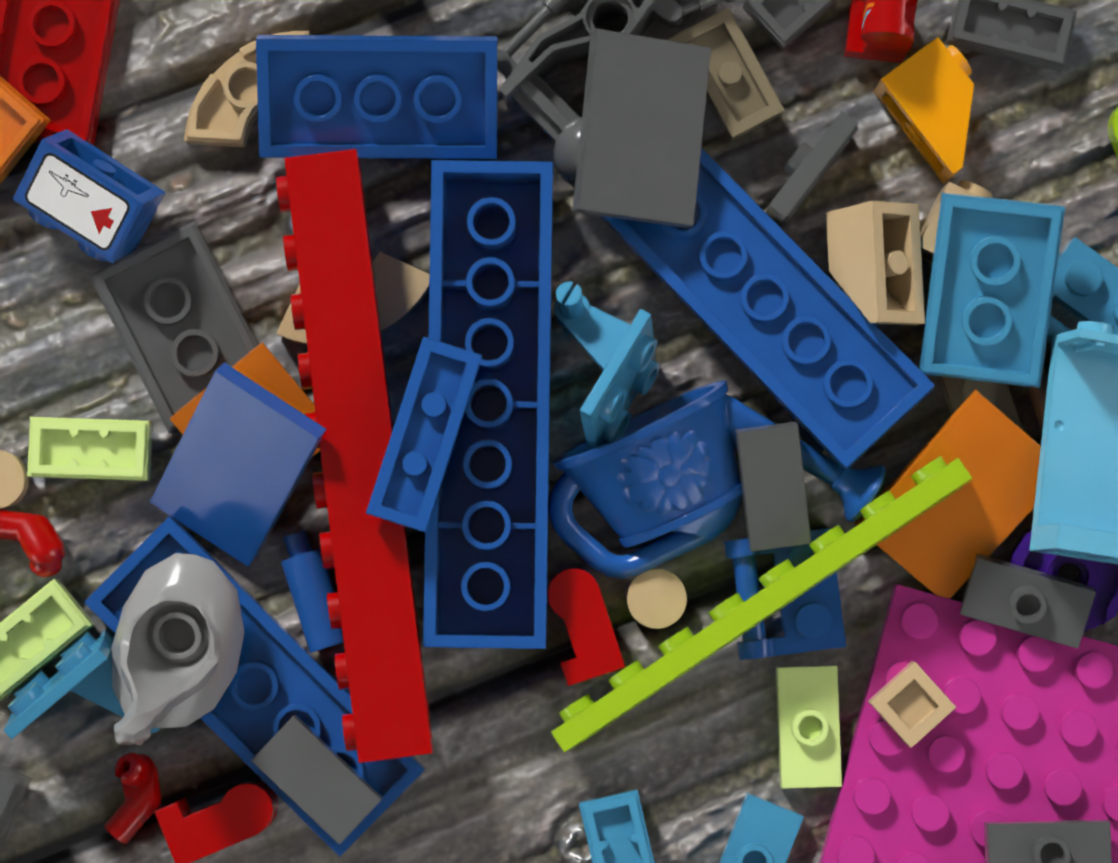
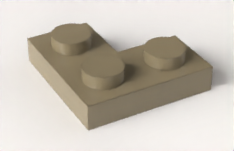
M729 7L666 39L711 47L706 97L730 142L783 115L785 110Z

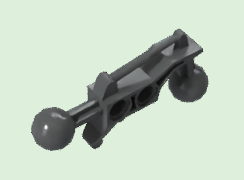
M545 0L543 2L544 7L502 50L497 49V72L506 80L499 90L505 104L511 110L518 104L555 142L553 149L555 168L562 179L575 188L582 117L544 81V78L558 65L588 58L591 32L596 29L598 21L605 15L618 14L628 21L621 33L643 36L655 18L668 27H677L682 23L683 16L699 8L702 11L721 1L733 3L737 0H688L682 4L675 0H589L578 15L537 36L517 64L511 58L513 54L552 14L556 15L570 1Z

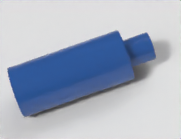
M306 530L283 537L289 559L281 561V565L309 652L312 653L343 643L342 628L332 630L330 625L327 593H334L336 591L329 569H324L321 549L312 551Z

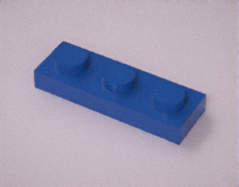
M423 336L366 511L367 515L426 533L482 361V355Z

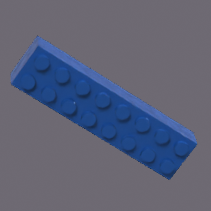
M431 161L428 338L482 355V361L425 533L423 647L546 649L553 162Z

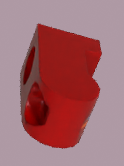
M852 0L848 12L844 57L902 63L914 43V22L918 0Z
M577 568L565 569L558 573L550 582L548 601L552 610L564 619L575 653V657L560 661L567 685L570 686L625 668L617 639L595 578L587 571Z
M248 780L230 789L221 801L195 812H191L186 798H183L158 809L154 813L174 862L191 863L251 838L265 830L276 818L279 803L276 793L265 782Z

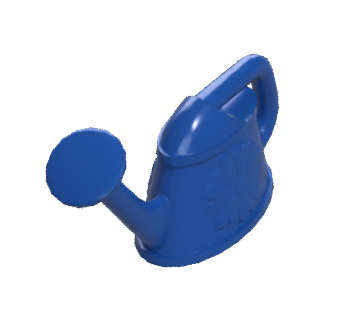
M723 380L696 388L642 411L630 418L627 429L622 437L591 450H588L586 440L554 459L552 462L557 470H563L564 473L551 491L548 511L552 527L562 541L593 569L607 577L620 579L640 575L708 542L714 541L736 518L743 500L736 454L738 450L735 429L773 425L775 423L737 399L727 395L726 393L729 390L727 381ZM800 440L803 470L831 485V489L839 495L843 502L846 521L854 522L862 517L860 510L875 500L881 490L886 476L885 466L876 465L862 470L849 468L845 472L837 462ZM581 491L619 536L618 541L625 548L649 541L671 531L676 532L629 554L615 555L580 526L574 518L572 510L573 501L578 492Z

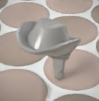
M175 553L145 570L124 604L111 647L112 689L125 713V716L114 725L115 739L118 744H136L141 746L144 741L149 739L152 728L187 727L216 707L236 675L244 637L238 591L214 561L195 554Z

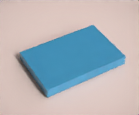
M941 192L918 367L924 374L1040 388L1065 214L1064 206Z

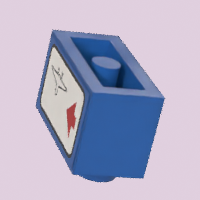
M66 129L41 140L12 200L28 209L29 216L38 224L50 229H59L78 241L79 248L85 254L94 259L109 261L113 264L136 251L166 192Z

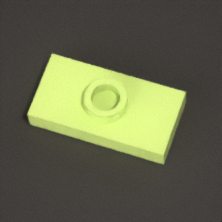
M30 417L27 476L36 478L150 481L153 422L143 420Z
M59 579L50 581L0 622V701L5 700L68 648L75 640L96 625Z
M837 666L776 667L780 787L782 789L842 787Z

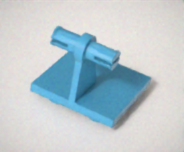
M569 281L560 284L556 290L555 318L563 326L565 335L568 336L570 333L571 338L578 342L603 371L580 409L587 448L591 450L623 436L631 418V413L627 411L637 393L645 395L650 390L658 375L660 363L656 362L655 350L657 340L654 339L650 313L640 309L630 325L589 305L586 297L582 295L580 286L576 284L574 288L573 282Z
M108 628L95 639L89 632L84 633L62 652L60 656L63 659L55 666L57 671L49 677L43 671H39L14 693L16 698L8 705L12 713L3 730L11 740L69 691L122 717L125 716L112 689L111 647L114 635ZM152 728L151 733H155L161 728Z

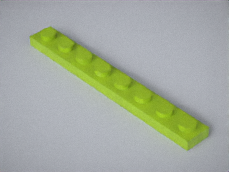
M941 456L934 459L910 476L916 484L914 488L895 499L890 490L882 494L860 510L865 521L847 533H844L840 525L830 529L809 544L814 552L813 556L795 568L789 559L783 561L758 579L764 589L746 601H743L739 593H736L708 612L714 621L712 624L693 635L689 627H686L660 644L658 648L664 655L645 669L637 660L608 680L614 690L598 701L594 702L591 696L587 694L559 713L564 723L551 732L563 752L574 749L970 483L972 476L959 458L948 465Z

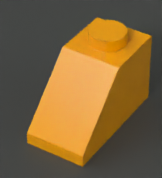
M937 37L881 78L873 92L942 183L945 184L963 168L974 83L968 77L972 74V70L963 54L953 45L946 48L939 37Z

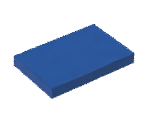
M224 362L214 372L149 502L249 567L258 557L327 429Z

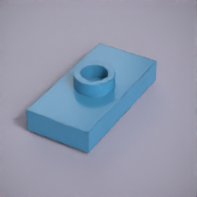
M637 788L579 802L592 863H654Z
M746 792L719 863H786L804 816Z

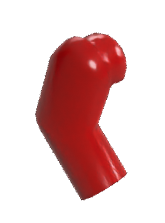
M0 509V539L19 541L28 559H30L29 568L37 576L52 577L58 574L62 569L65 546L50 520L39 514Z
M133 752L122 755L115 764V776L121 778L125 801L104 825L105 829L123 844H127L157 810L162 799L158 768L147 755Z

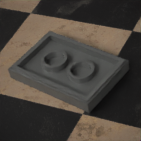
M595 29L591 32L572 212L683 228L694 225L711 47L603 29Z
M195 222L89 275L170 434L179 431L171 422L170 417L208 386L214 372L224 362L232 367L259 345L201 230Z

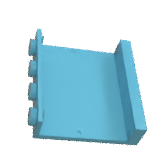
M1082 321L1078 322L1077 329L1052 337L1029 551L1118 565V335L1113 334V325L1103 322Z

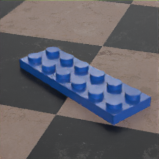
M702 148L693 226L683 228L600 216L845 472L934 390L935 385L874 323H870L855 303Z
M168 517L84 603L116 633L123 606L145 570L175 553L195 554L214 561L238 591L244 637L236 675L216 707L202 716L201 719L340 857L423 773L426 767L414 756L358 763L357 750L346 751L343 735L342 715L352 714L350 692L347 689L339 690L337 679L173 517ZM294 715L301 719L383 797L340 845L251 761Z

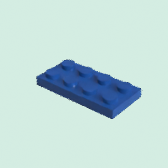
M257 36L259 158H286L357 149L359 158L497 159L496 36Z

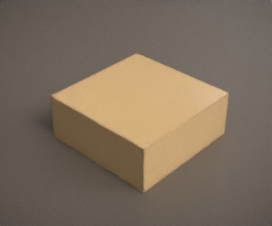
M911 661L867 701L910 748L956 708L914 661Z

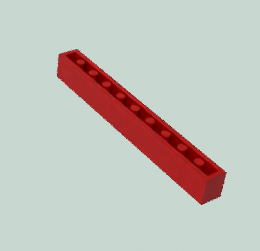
M357 149L284 158L286 176L276 177V188L280 212L291 211L293 234L283 236L287 270H298L301 293L291 294L290 301L295 330L305 329L308 353L298 354L300 382L302 390L313 388L315 412L305 413V415L327 429L317 447L320 448L323 472L312 473L316 508H327L330 532L320 533V547L324 569L335 568L337 592L327 593V604L331 629L342 628L345 653L335 654L334 658L338 689H350L352 714L342 715L346 751L357 750L358 763L432 754L434 752L406 527L366 514L394 427L360 160Z

